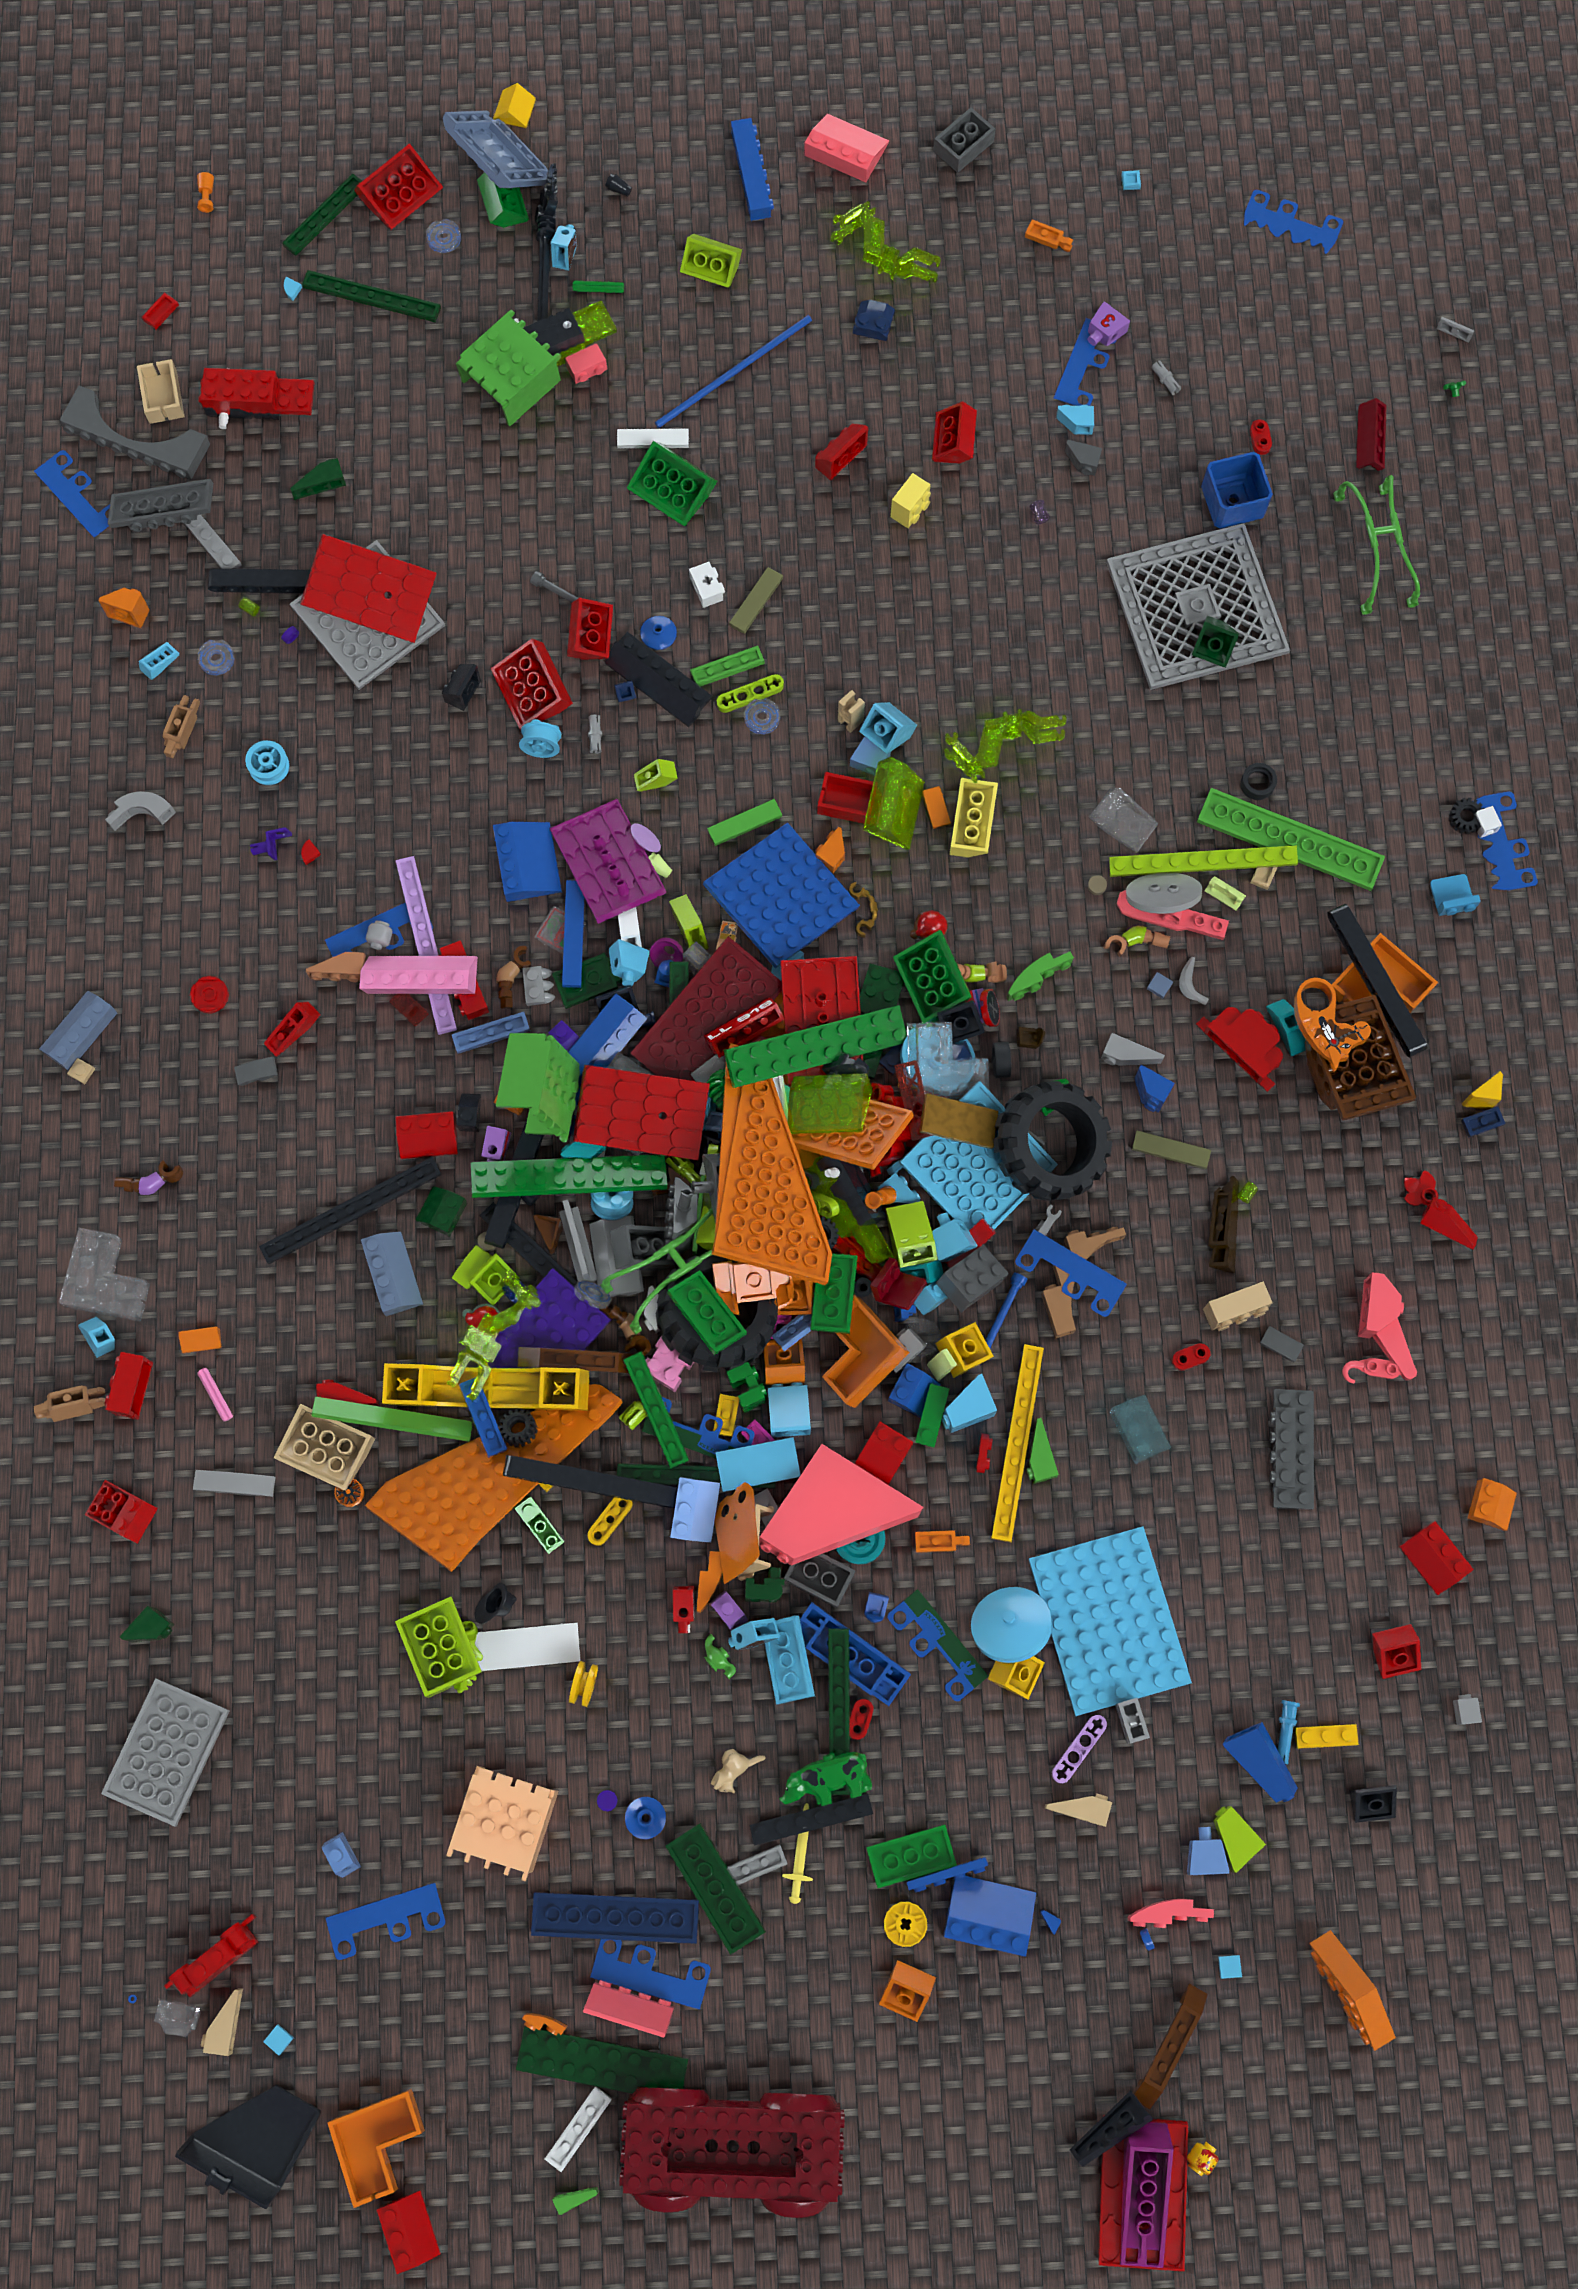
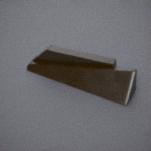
M1231 1176L1230 1181L1223 1188L1219 1187L1214 1191L1208 1244L1210 1248H1213L1209 1267L1229 1273H1235L1239 1181L1235 1176Z

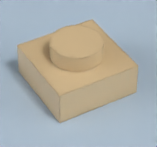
M77 1058L67 1074L85 1085L95 1068Z

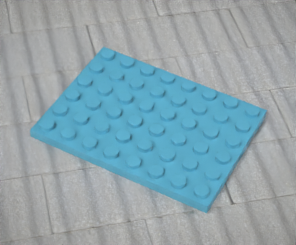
M1144 1527L1028 1559L1038 1594L1046 1602L1052 1617L1051 1637L1075 1716L1192 1683Z

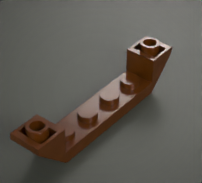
M519 1347L517 1367L580 1368L588 1371L629 1374L623 1359L634 1354Z
M1190 1983L1180 2000L1181 2006L1144 2079H1140L1133 2092L1143 2106L1151 2109L1163 2093L1202 2015L1208 1994Z

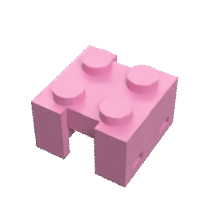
M660 1337L655 1345L657 1351L651 1359L647 1357L646 1362L654 1380L675 1392L682 1382L679 1377L684 1367L690 1370L692 1365L690 1366L678 1359L680 1353L676 1349L670 1351Z

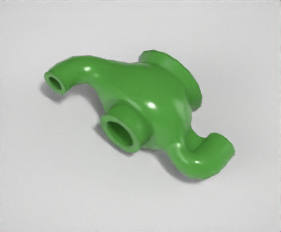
M710 1634L705 1640L707 1657H704V1659L715 1672H717V1669H724V1674L730 1679L735 1674L736 1668L728 1662L726 1658L729 1655L722 1647L718 1649L712 1645L715 1638Z

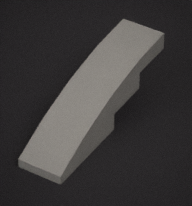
M196 1470L193 1490L273 1497L276 1477Z

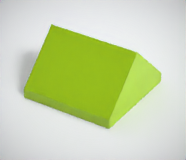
M495 1253L468 1282L487 1302L494 1305L514 1285L519 1277Z

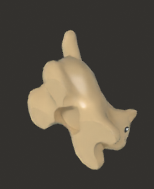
M730 1749L723 1754V1768L715 1773L711 1784L714 1786V1789H718L720 1792L735 1793L733 1789L734 1780L745 1772L748 1767L766 1758L765 1756H756L748 1759L744 1755L737 1753L735 1749Z

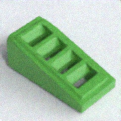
M597 2187L556 2195L552 2200L558 2214L562 2215L596 2196L599 2190Z

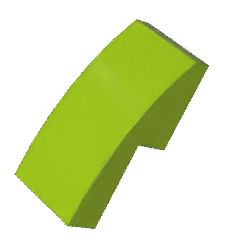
M476 1245L458 1267L452 1279L464 1288L469 1289L471 1285L468 1281L492 1255Z

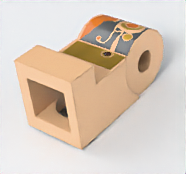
M722 921L716 950L728 936L736 942L738 928L736 922Z

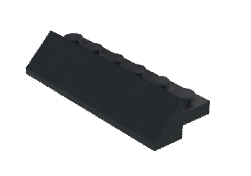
M628 631L618 642L615 641L609 653V658L605 660L607 666L627 681H632L637 689L687 727L692 725L700 716V711L712 699L711 694Z

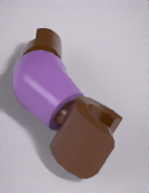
M162 1160L159 1165V1173L154 1172L147 1177L136 1178L135 1180L134 1178L116 1177L114 1187H124L125 1192H133L134 1190L140 1193V1195L154 1194L165 1184L164 1180L170 1183L179 1181L183 1176V1169L180 1165H177L171 1172H167L169 1167Z

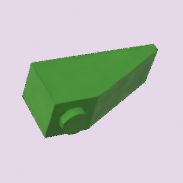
M1042 1418L1037 1419L1035 1423L1028 1464L1029 1468H1027L1028 1477L1030 1480L1033 1479L1034 1484L1057 1478L1059 1475Z

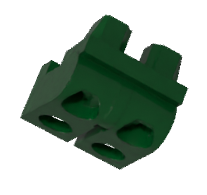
M770 1567L768 1569V1578H764L763 1584H754V1578H746L745 1602H777L782 1596V1588L785 1579H780L781 1568Z

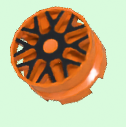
M353 1479L346 1491L335 1487L334 1494L340 1504L346 1507H353L362 1502L365 1491L362 1484Z

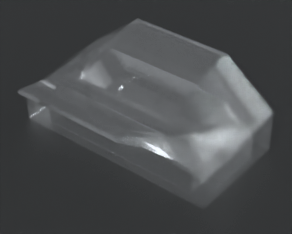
M161 1999L158 2003L154 2022H158L162 2026L164 2033L187 2037L192 2030L197 2028L201 2007Z

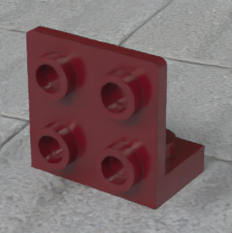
M889 1257L870 1287L876 1301L909 1310L926 1286L927 1281L923 1278L902 1273L897 1260Z

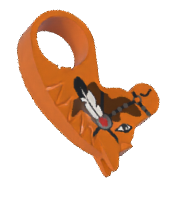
M1310 978L1300 985L1295 995V1019L1308 1043L1318 1054L1329 1061L1332 1071L1335 1072L1339 1062L1348 1059L1351 1049L1366 1042L1370 1036L1371 1028L1364 1021H1359L1352 1026L1347 1023H1337L1335 1021V989L1324 979ZM1308 988H1318L1327 995L1329 1006L1320 1012L1315 1010L1312 1012L1303 1003L1301 993Z

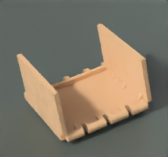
M477 1766L446 1856L451 1857L453 1850L466 1853L464 1862L469 1863L471 1855L486 1860L485 1869H489L490 1863L494 1862L506 1866L504 1875L508 1876L511 1868L524 1872L522 1881H526L528 1874L534 1870L559 1791L537 1785L535 1792L532 1793V1783L517 1779L513 1787L511 1786L513 1777L497 1773L494 1781L492 1780L494 1771Z

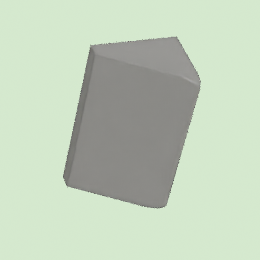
M1441 317L1436 328L1466 342L1470 341L1474 330L1444 317Z

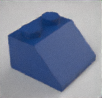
M1140 1065L1134 1079L1141 1102L1149 1111L1159 1113L1175 1083Z
M907 1363L888 1401L922 1418L930 1383L939 1386L941 1384L925 1372Z

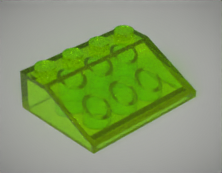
M893 757L878 762L863 830L903 849L910 850L924 781L907 764Z
M867 1073L794 1076L789 1093L787 1120L791 1134L862 1131L872 1094V1087Z

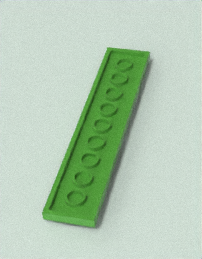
M1213 788L1210 789L1197 820V823L1260 848L1297 845L1298 863L1369 891L1373 889L1385 858L1381 854Z

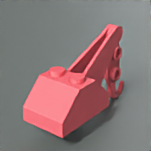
M1372 1272L1364 1280L1358 1337L1369 1339L1373 1337L1389 1360L1368 1358L1347 1362L1343 1367L1342 1373L1345 1380L1349 1383H1355V1380L1351 1379L1348 1375V1371L1351 1368L1359 1369L1369 1376L1394 1379L1401 1375L1405 1380H1412L1417 1375V1370L1398 1320L1400 1314L1403 1313L1404 1302H1401V1294L1385 1274Z

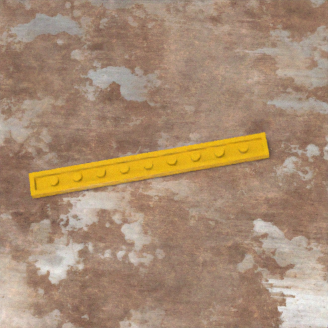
M1026 1344L1023 1347L991 1539L1012 1542L1044 1350L1042 1347Z

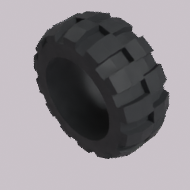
M1059 1081L1033 1085L1024 1088L1020 1093L1014 1094L1005 1103L1006 1110L999 1113L995 1124L996 1130H999L998 1137L993 1138L994 1153H1000L1002 1162L998 1163L1004 1176H1010L1013 1179V1187L1023 1194L1030 1193L1034 1199L1045 1201L1068 1199L1072 1196L1081 1195L1092 1188L1093 1181L1100 1180L1106 1170L1107 1164L1104 1163L1106 1157L1111 1156L1112 1141H1107V1131H1111L1108 1118H1102L1098 1112L1102 1107L1092 1096L1086 1097L1084 1095L1085 1091L1082 1088L1071 1083L1064 1085ZM1043 1107L1054 1109L1064 1115L1072 1125L1076 1135L1077 1150L1075 1158L1068 1170L1060 1176L1044 1170L1033 1158L1028 1144L1030 1123L1036 1113Z
M716 1255L709 1256L679 1279L666 1285L660 1291L655 1313L657 1327L660 1331H663L661 1338L670 1351L676 1349L680 1353L678 1359L691 1366L693 1362L702 1365V1370L717 1372L720 1367H725V1370L729 1371L743 1365L746 1361L753 1362L763 1352L766 1344L769 1343L778 1315V1308L774 1304L776 1298L743 1302L748 1312L750 1323L749 1327L745 1329L747 1331L746 1335L716 1355H713L667 1292L670 1288L699 1270L714 1287L712 1263L738 1262ZM691 1256L685 1259L684 1262L687 1264L697 1256ZM678 1267L677 1269L671 1270V1272L669 1273V1275H671L672 1273H674L675 1271H677V1270L679 1269V1267Z

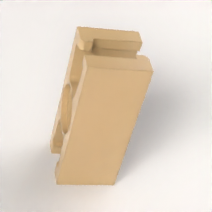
M853 690L838 703V722L842 724L845 721L848 724L846 729L850 733L864 721L865 702L861 698L857 701L855 700L854 696L856 693Z

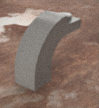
M140 791L126 794L114 802L117 809L111 811L105 820L116 831L130 817L136 814H149L163 825L176 812L159 795Z

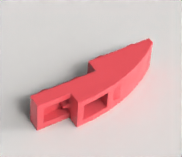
M1172 1899L1145 1906L1129 1915L1128 1921L1133 1922V1926L1146 1927V1923H1154V1927L1166 1928V1924H1172V1916H1175V1920L1187 1921V1917H1195V1921L1208 1922V1918H1214V1909L1193 1908V1899Z

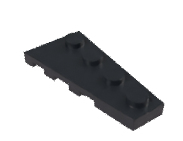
M1130 2090L1070 2151L1078 2163L1084 2167L1152 2121L1153 2117Z

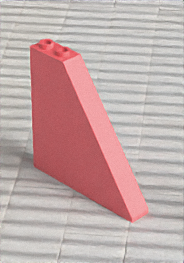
M821 1444L760 1535L759 1545L763 1551L771 1552L777 1556L780 1562L794 1565L918 1518L923 1506Z

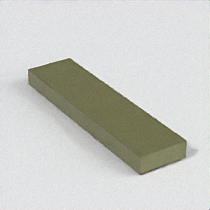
M768 567L729 622V626L745 634L783 580V575Z
M1136 1131L1132 1146L1133 1151L1202 1169H1207L1211 1150L1141 1131Z

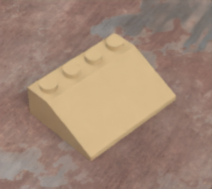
M300 1404L274 1459L346 1491L366 1459L375 1438L340 1421L311 1417L313 1409Z

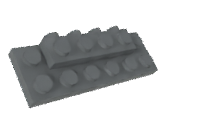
M211 479L111 494L108 525L110 528L128 526L130 530L140 532L142 528L147 527L157 529L160 525L172 527L175 523L180 522L190 524L192 520H197V515L210 513L214 483Z
M1274 1389L1273 1412H1270V1424H1273V1432H1270V1443H1273V1451H1270V1463H1273V1471H1270L1269 1477L1270 1483H1273V1508L1313 1510L1314 1391Z

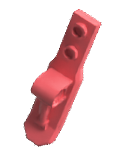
M1126 890L1119 893L1117 906L1121 914L1132 919L1175 931L1188 930L1221 940L1225 938L1228 920L1190 909L1166 914L1144 912L1128 903Z

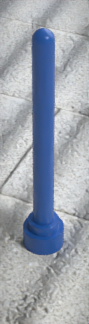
M1014 1272L1010 1279L1012 1286L985 1340L989 1348H991L1018 1290L1022 1286L1024 1287L1028 1280L1021 1274Z

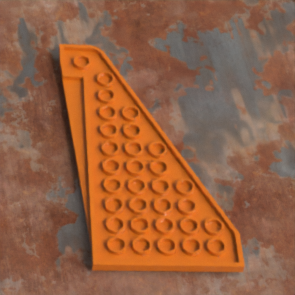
M731 1043L729 1048L737 1047L739 1045ZM726 1063L715 1238L712 1255L826 1285L829 1279L832 1252L773 1078L732 1088Z
M590 1384L588 1411L536 1409L530 1412L538 1427L536 1428L537 1434H534L535 1439L530 1438V1444L525 1442L524 1447L519 1444L518 1448L514 1444L510 1446L505 1442L507 1451L488 1458L482 1441L478 1437L386 1481L367 1502L365 1507L452 1572L479 1540L539 1484L537 1482L503 1476L506 1455L559 1464L594 1430L597 1431L623 1403L622 1399L601 1385ZM515 1424L511 1432H521L525 1428V1424Z

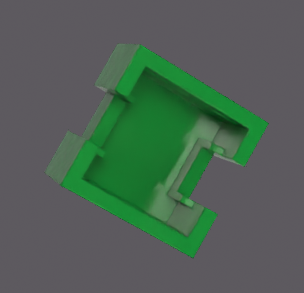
M749 1362L727 1371V1377L733 1389L744 1384L747 1385L749 1391L738 1396L744 1413L765 1404V1397H767L763 1384H758L757 1382L759 1375L754 1365L750 1367Z

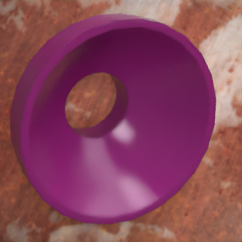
M671 938L658 939L650 949V959L656 967H659L660 963L664 960L682 962L684 958L681 945ZM665 946H671L674 949V954H668L665 951Z

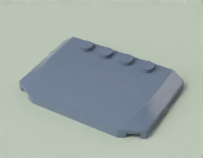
M488 111L445 112L443 116L445 130L499 188L543 186L545 184L548 172L546 166L499 118L496 120L489 117L490 112Z

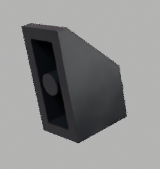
M461 1094L457 1116L459 1131L479 1132L481 1094Z

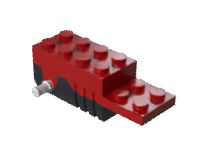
M204 368L203 379L200 382L201 395L199 396V403H201L207 416L219 418L220 429H226L229 418H264L269 420L273 418V420H279V414L312 415L314 380L280 379L277 377L276 372L271 370Z

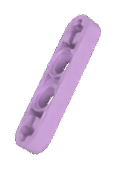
M1095 1715L1087 1721L1053 1768L1052 1778L1055 1782L1065 1783L1071 1778L1105 1731L1107 1722L1104 1717ZM1100 1719V1725L1102 1726V1728H1097L1093 1732L1094 1734H1097V1736L1094 1738V1736L1090 1732H1087L1085 1730L1087 1727L1089 1730H1091L1094 1727L1092 1721H1097ZM1082 1735L1090 1737L1091 1743L1088 1747L1080 1744V1737ZM1071 1751H1075L1079 1755L1077 1763H1070L1068 1761V1754ZM1064 1760L1065 1763L1070 1767H1073V1769L1070 1771V1769L1067 1768V1770L1064 1773L1066 1775V1778L1058 1779V1773L1056 1771L1057 1769L1062 1770L1065 1767V1765L1061 1764Z

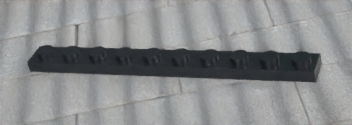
M431 1157L260 1245L259 1248L266 1262L271 1264L442 1174L435 1160Z

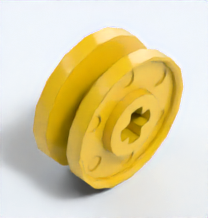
M580 1661L574 1675L569 1703L575 1704L578 1696H582V1706L588 1707L597 1677L598 1665L592 1664L589 1672H585L586 1664Z
M899 1902L887 1911L884 1918V1930L887 1937L894 1944L902 1947H911L919 1943L925 1936L927 1918L924 1911L918 1905L911 1902ZM903 1918L911 1921L908 1930L905 1928L902 1930L900 1927Z

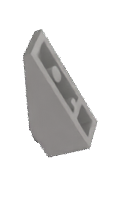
M1112 1033L1101 1058L1110 1065L1161 1064L1165 1055Z

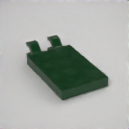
M605 953L582 962L581 988L562 987L563 969L552 973L566 1009L618 989L617 983H622V978L612 974L610 957H606Z

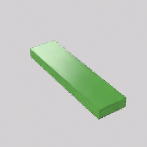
M755 646L690 669L693 681L701 687L763 665L765 661L759 647Z
M775 799L713 825L707 828V831L714 845L717 846L781 818L782 813Z

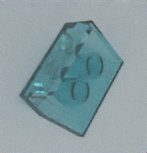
M1145 1395L1130 1399L1109 1411L1136 1465L1171 1449Z

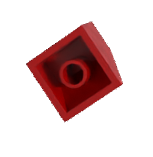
M1411 1624L1372 1633L1373 1650L1382 1679L1421 1670L1420 1639Z

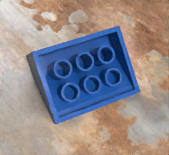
M508 822L493 825L504 895L507 902L562 892L550 822Z
M969 1876L954 1880L943 1937L1026 1957L1036 1892Z

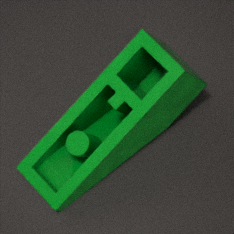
M930 1383L915 1443L935 1447L950 1388Z

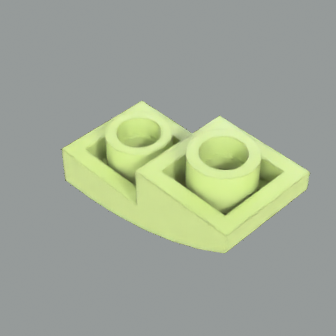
M947 1348L939 1352L927 1364L937 1381L945 1377L957 1365Z

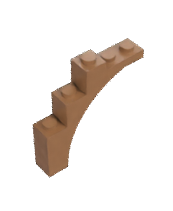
M1112 1227L1107 1229L1106 1233L1100 1234L1095 1232L1088 1235L1089 1238H1087L1085 1231L1079 1232V1230H1074L1067 1233L1068 1236L1065 1237L1064 1242L1067 1249L1087 1260L1105 1244L1124 1239L1126 1233L1124 1228ZM1054 1265L1053 1270L1058 1287H1056V1284L1047 1286L1041 1295L1056 1339L1073 1334L1076 1328L1072 1317V1298L1062 1292V1287L1070 1274ZM1070 1282L1067 1286V1289L1071 1294L1073 1291L1074 1282Z

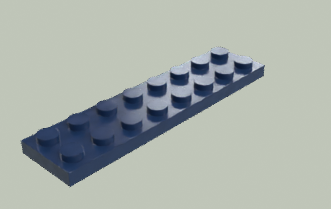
M534 1892L531 1936L697 1944L699 1900Z

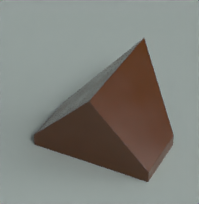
M534 1215L533 1218L552 1254L556 1250L563 1231L561 1219Z

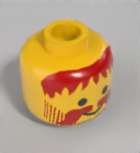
M1207 2142L1204 2145L1196 2143L1187 2156L1188 2166L1200 2176H1203V2174L1210 2175L1219 2161L1218 2156L1215 2154L1216 2149Z

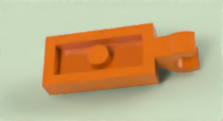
M1033 219L1025 232V238L1056 250L1060 246L1064 251L1070 252L1073 246L1071 245L1073 239L1064 237V231Z
M955 1530L915 1532L916 1553L956 1551V1545H969L970 1537L955 1536Z

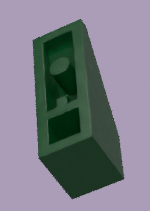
M338 458L328 459L325 462L319 463L290 489L294 500L346 486Z

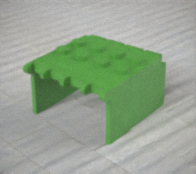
M513 310L507 312L460 355L461 359L456 363L463 383L472 377L478 384L481 383V387L490 395H493V398L502 405L509 427L561 381L556 363L561 358V355L556 353L552 356L547 351L550 348L548 343L541 346L535 340L538 336L535 331L529 334L523 329L526 322L521 320L517 323L513 320L512 317L515 314Z
M509 1033L496 1107L529 1108L525 1129L526 1134L560 1136L559 1139L562 1142H566L569 1136L572 1114L576 1108L575 1097L579 1091L580 1064L552 1035Z

